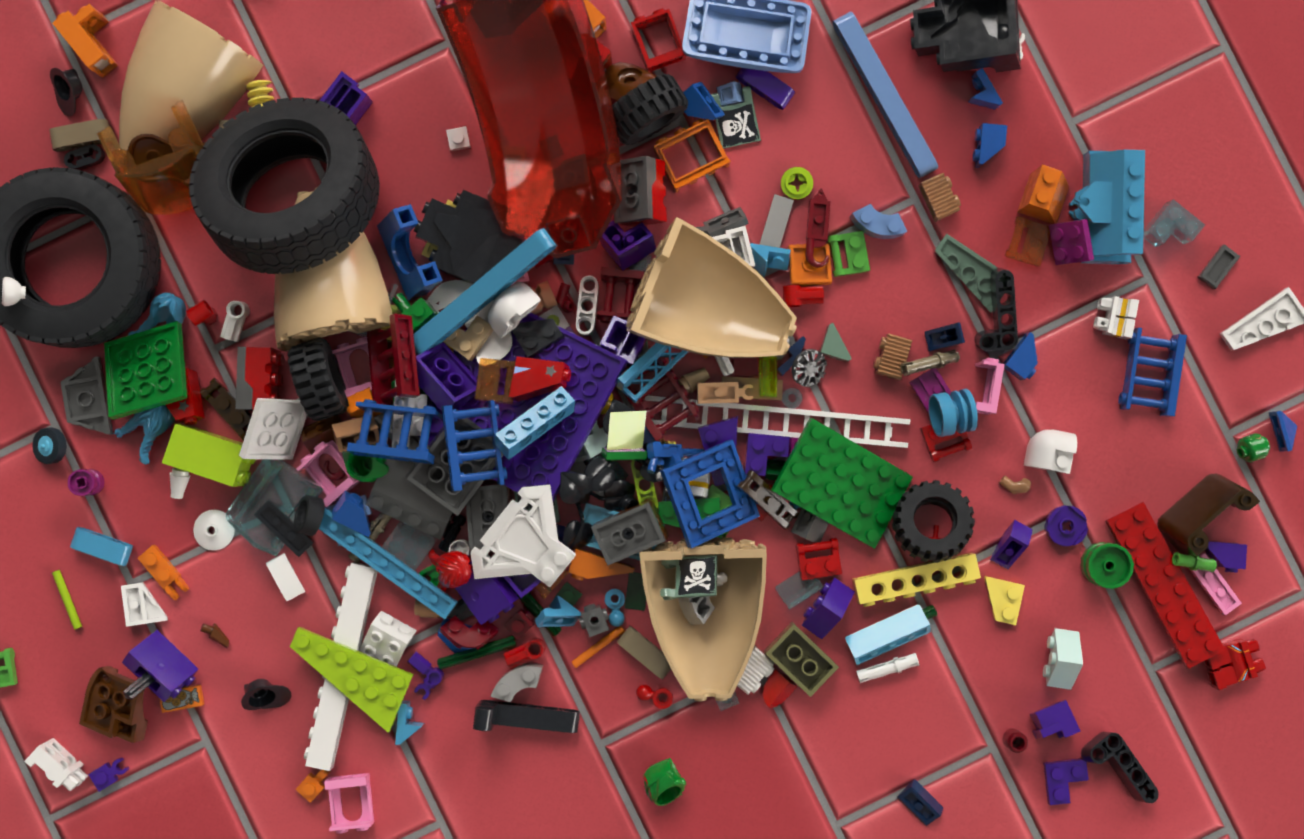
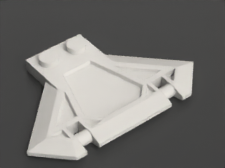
M551 485L522 487L517 493L522 497L520 501L511 500L480 539L484 546L481 549L474 547L470 552L474 579L533 574L548 587H551L574 559L576 553L558 540ZM528 503L532 505L530 510L525 508ZM490 550L495 553L492 557L488 555Z

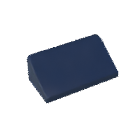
M915 779L897 796L926 826L942 814L943 806Z

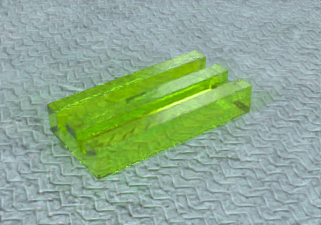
M776 356L759 357L761 397H777Z

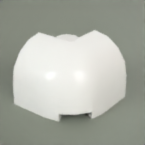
M515 282L493 301L488 312L490 326L500 338H503L517 327L523 317L536 309L541 299L525 283Z
M1042 430L1037 432L1029 440L1023 466L1070 474L1073 455L1077 451L1076 434L1059 430Z

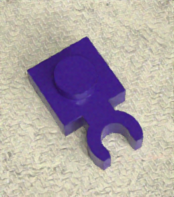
M123 757L115 760L112 767L108 762L88 774L99 792L119 780L116 774L121 775L129 770V767L119 768V763L124 760Z

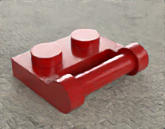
M931 424L920 428L933 462L964 449L966 451L972 449L967 432L958 433L955 431L953 435L938 437ZM959 436L962 442L940 450L935 449L934 445Z
M837 538L805 545L803 543L796 544L801 580L842 574ZM831 550V555L805 559V553Z

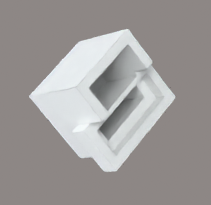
M746 226L726 230L725 234L712 237L739 255L751 267H755Z

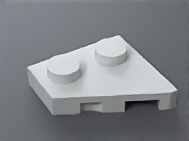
M143 582L121 586L126 627L168 620V616Z

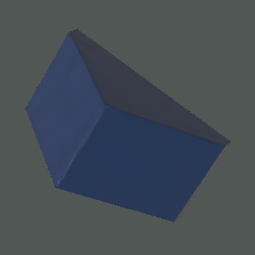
M960 322L925 331L929 351L965 343Z

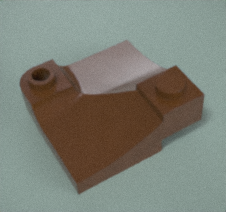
M111 666L98 668L89 680L79 724L110 738L117 736L131 743L144 740L148 723L143 713L144 690L134 699H126L123 691L135 680L119 674L118 669Z

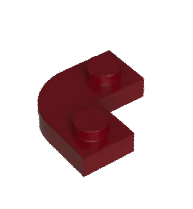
M456 616L440 627V633L459 649L462 647L479 649L496 636L499 630L488 621L482 625L477 622L469 629Z

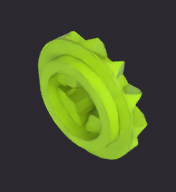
M802 167L788 169L781 179L783 193L790 199L799 200L807 197L813 188L812 175ZM795 175H797L798 181L803 183V185L799 186L798 192L794 185H789L794 182Z

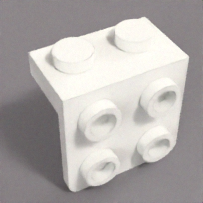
M380 611L371 623L359 652L397 667L407 645L417 630Z

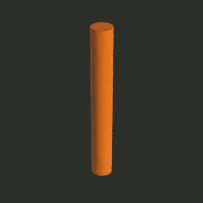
M622 626L617 627L571 661L574 667L580 666L625 632Z

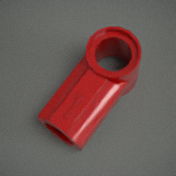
M783 286V301L788 307L823 304V286Z
M205 300L186 310L188 318L195 326L201 323L212 325L216 322L218 316L216 310L211 308Z
M533 638L529 642L505 652V661L510 669H513L541 657L546 650V645L542 639ZM531 644L539 645L540 653L532 652Z

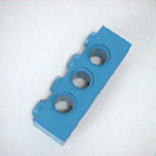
M562 386L497 432L495 434V445L508 460L572 414L574 412L575 400Z

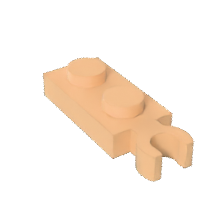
M739 382L697 383V404L739 403V397L751 400L753 396H747L745 390L753 388V385L746 384L739 388Z

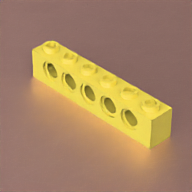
M968 553L954 556L946 561L940 560L939 563L926 562L852 578L857 603L867 607L875 605V601L883 600V602L894 601L896 596L903 595V598L916 596L915 592L923 591L924 594L936 591L935 588L942 586L943 589H950L956 587V583L963 582L964 585L976 583L975 579H979L981 576L976 554ZM956 566H959L961 569V574L958 577L952 575V570ZM939 570L941 578L939 581L934 582L932 574ZM915 575L921 577V583L917 586L912 584V578ZM899 579L901 587L898 590H893L892 582ZM874 584L881 585V592L874 595L871 589Z

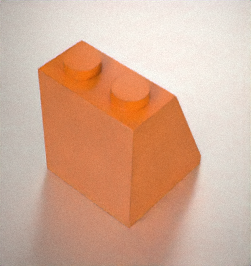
M1043 164L1033 171L1029 176L1017 212L1050 224H1056L1070 187L1063 172Z

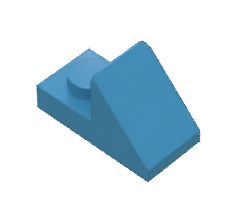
M750 243L755 262L754 268L761 275L765 276L767 267L788 270L791 250Z
M557 595L549 605L550 608L543 609L535 619L537 627L574 626L578 618L581 617V612Z
M403 700L398 711L395 745H400L424 725L422 722L409 721L413 715V707H410V701Z

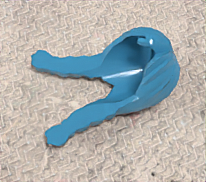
M171 293L159 294L151 302L148 319L144 321L138 330L129 332L128 336L152 329L158 322L166 321L169 324L178 321L182 324L186 317L184 301Z
M163 405L135 413L124 426L117 428L114 434L121 438L123 435L134 431L138 426H143L145 436L140 447L139 461L146 465L150 462L148 455L153 441L173 425L175 418L167 406Z

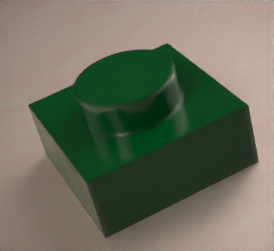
M767 459L765 480H777L786 461Z
M566 582L557 595L574 606L583 593Z

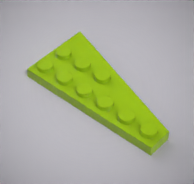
M298 627L290 647L389 733L414 674L307 629Z

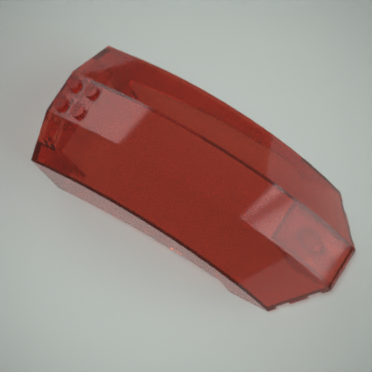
M441 0L436 10L462 70L478 118L492 178L487 198L502 232L509 236L512 234L524 242L536 231L545 228L557 245L549 253L550 256L555 258L596 249L622 201V174L611 96L598 44L584 1Z

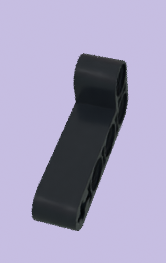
M996 268L990 276L994 329L978 332L974 340L976 346L986 352L1012 349L1018 343L1014 276L1004 268ZM1003 274L1005 275V278H1003L1001 282L999 281V278L1002 277ZM1006 293L1007 300L1004 303H1000V296ZM1004 314H1008V321L1002 324L1001 317ZM1009 334L1010 340L1003 344L1002 338ZM989 336V337H990V342H989V344L986 345V346H983V345H982V340H983V338Z
M1101 732L1084 745L1081 750V756L1084 761L1095 764H1102L1108 761L1136 801L1145 803L1156 802L1159 796L1158 789L1119 734ZM1109 737L1111 738V745H1110V746L1108 745V738H1109ZM1094 749H1095V751H1096V757H1095V758H1093V755H1092ZM1121 754H1122V756H1123V761H1122V763L1120 762V756H1121ZM1133 771H1134L1135 777H1134V779L1132 780V776H1131V775H1132V773H1133Z

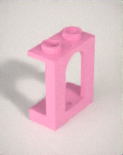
M367 337L357 339V343L349 345V343L338 345L337 349L332 351L336 355L346 390L344 392L346 398L368 387L372 390L371 382L357 386L349 360L350 354L356 349L365 350L369 356Z
M986 358L982 359L981 362L975 363L976 367L988 369L982 402H975L977 413L986 415L997 413L1005 365L999 363L998 359Z
M333 440L328 443H324V441L319 443L314 448L315 452L300 460L302 464L296 468L297 471L305 468L327 497L323 499L326 507L336 503L344 491L349 492L360 482L347 473L343 455L339 452ZM327 453L331 455L348 476L337 488L319 466V457L322 454Z
M370 774L328 777L324 784L325 790L329 792L332 821L329 831L345 833L348 832V829L355 828L356 831L368 830L374 823ZM360 786L362 815L356 821H349L342 812L340 788Z

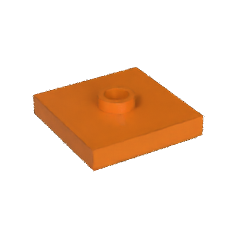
M806 244L788 246V249L791 250L789 259L791 285L832 284L829 244H825L820 248H814L813 257L817 262H822L826 255H829V262L821 268L812 267L807 262L805 256Z

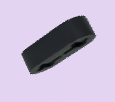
M87 145L68 152L64 157V163L68 168L82 170L102 163L105 158V152L97 145ZM93 150L98 152L95 159L87 157L93 154ZM74 156L80 159L76 161L77 165L71 163L74 160Z

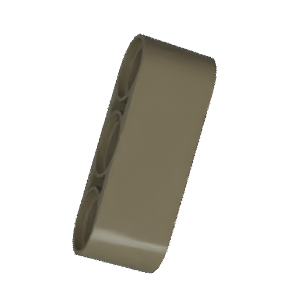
M106 119L64 125L49 130L53 151L57 152L74 150L92 144L100 145L112 141L109 122Z
M629 626L617 641L622 648L663 680L671 670L663 652L633 627Z

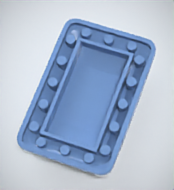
M690 0L682 51L686 56L723 65L771 72L798 73L803 70L805 64L811 8L806 3L790 0Z

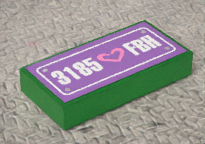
M602 448L601 453L606 460L647 459V451L643 448L619 450Z

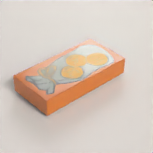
M201 685L181 688L182 691L174 699L170 697L165 702L160 699L162 713L205 705Z

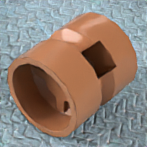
M548 281L537 284L536 289L530 287L541 299L536 309L531 313L537 314L542 312L544 307L549 309L558 305Z

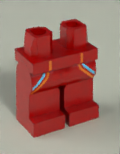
M1239 638L1222 643L1225 651L1204 661L1205 666L1209 668L1207 672L1211 685L1217 690L1227 688V686L1237 682L1258 677L1257 673L1266 669L1262 658L1252 659L1251 653L1260 651L1258 641L1254 639L1242 640Z

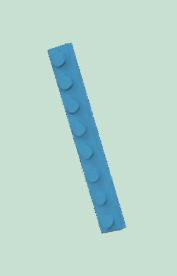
M324 507V515L319 530L443 619L448 617L458 601L369 537L332 520V511Z

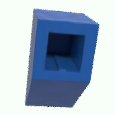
M982 123L976 129L974 140L977 141V149L973 151L975 168L981 167L1006 146L1007 125Z

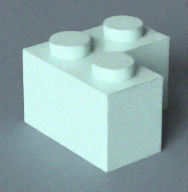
M1055 628L1052 635L1048 636L1047 648H1050L1049 662L1043 668V677H1046L1047 686L1071 690L1083 666L1080 634L1077 631Z

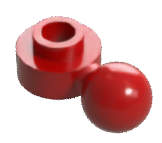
M642 684L636 690V695L640 700L647 701L652 699L654 705L659 709H666L673 702V694L667 688H659L656 691H652L649 685ZM661 694L667 696V700L665 702H662L659 697Z

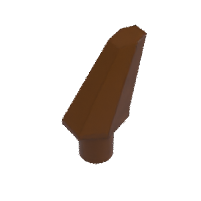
M215 623L213 626L202 624L201 632L209 634V638L228 648L229 639Z

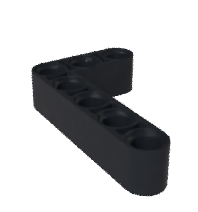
M480 700L475 707L473 729L491 731L495 725L577 733L580 711Z

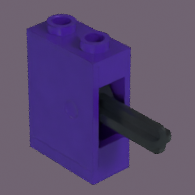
M472 569L471 578L468 583L455 588L462 598L457 602L448 617H457L467 609H470L481 625L486 621L491 624L500 617L499 612L503 610L506 613L515 607L513 602L519 599V597L503 576L474 579Z
M156 630L130 650L122 661L138 677L135 682L123 691L126 699L132 700L148 687L163 702L170 697L174 699L182 691L181 688L184 685L188 687L196 679L194 675L198 668L166 637Z

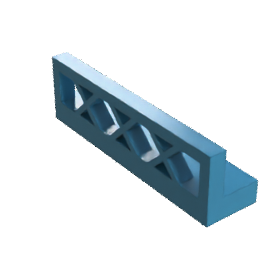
M655 343L618 378L617 387L635 403L681 360L688 351L682 350L680 353H671L670 346ZM659 357H669V363L666 366H657V359ZM654 370L655 377L653 379H643V372ZM631 384H640V391L636 395L628 389Z

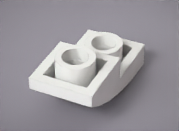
M285 553L266 562L286 601L305 592Z

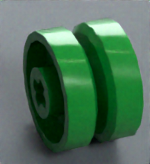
M1098 542L1085 549L1081 557L1080 567L1082 574L1090 583L1103 588L1114 589L1123 586L1129 581L1133 574L1134 563L1131 554L1126 548L1114 543Z

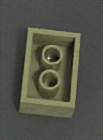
M793 622L764 650L765 654L810 697L839 668Z

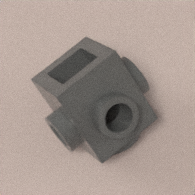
M595 603L583 607L584 611H581L582 617L578 619L582 629H587L589 637L609 630L606 621L610 619L606 608L601 609L600 604L596 606ZM595 616L597 620L592 621L591 618Z

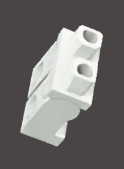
M54 738L39 745L24 761L30 767L37 764L45 771L46 777L54 781L53 785L56 788L63 785L69 791H72L88 777L80 769L84 764L80 760L77 762L75 757Z

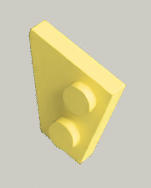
M985 576L984 581L987 585L994 620L1016 625L1025 585Z

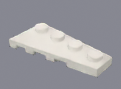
M1288 287L1221 332L1220 336L1232 351L1304 324V308Z

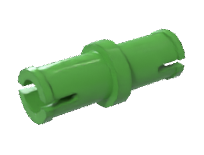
M1176 552L1172 557L1173 565L1188 567L1194 571L1199 569L1214 572L1217 566L1216 560L1201 558L1200 556Z

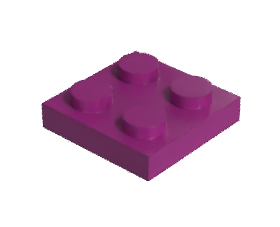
M1087 219L1049 225L1056 265L1094 260Z

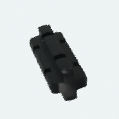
M461 514L455 515L454 522L450 524L443 537L444 540H441L438 546L440 550L448 552L451 543L455 541L461 530L460 527L466 521V518Z

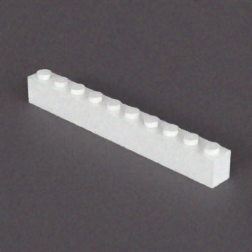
M353 562L350 566H347L345 572L347 583L346 586L342 587L340 598H343L342 605L338 606L336 612L338 623L337 626L333 627L331 638H334L333 641L359 651L362 644L378 571L367 564ZM322 675V678L325 679L324 685L320 687L318 692V699H320L319 707L316 706L313 719H316L315 725L311 727L308 739H311L310 747H307L305 750L304 759H306L305 766L330 771L335 764L349 698Z

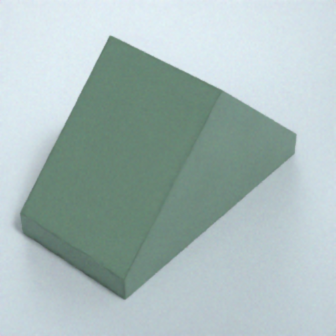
M831 323L827 326L819 352L824 356L848 362L852 358L834 323Z

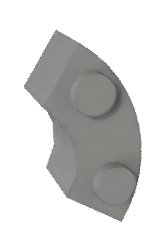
M709 596L678 598L681 610L691 625L704 624L715 609L710 602Z
M528 663L511 669L496 684L491 697L511 702L514 695L520 690L528 687L536 688L543 665Z

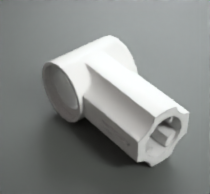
M231 301L226 307L227 315L220 337L239 342L243 325L250 313V309L245 302ZM240 305L242 308V312L240 315L237 316L234 312L235 306Z

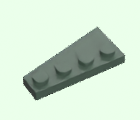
M945 234L934 251L991 313L993 310L990 276L992 271L998 267L950 235ZM1002 274V277L999 278V281L1002 282V279L1005 278V275Z

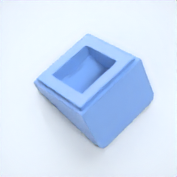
M733 81L716 87L721 107L744 102L740 82Z

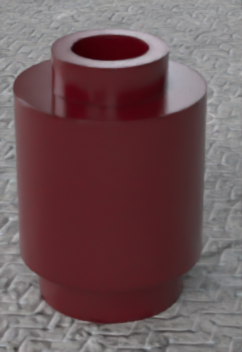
M1009 729L1003 735L1004 745L1012 752L1020 753L1027 748V737L1019 730Z

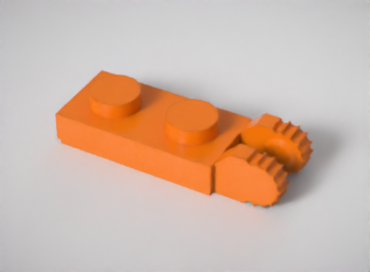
M155 544L137 558L172 599L177 600L179 598L178 592L171 586L174 581L184 592L189 590L188 585L181 578V574Z

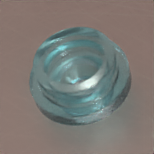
M789 388L784 391L782 402L788 408H796L802 402V394L798 389ZM789 395H794L796 400L790 402L788 400Z

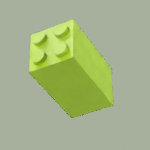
M175 424L162 463L232 487H238L248 483L251 476L249 470L251 464H254L256 459H243L239 456L242 442L190 425Z

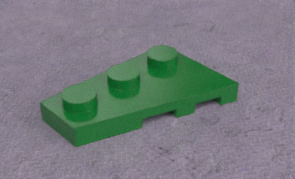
M720 498L694 499L701 519L721 510ZM658 502V511L662 522L681 528L672 502Z

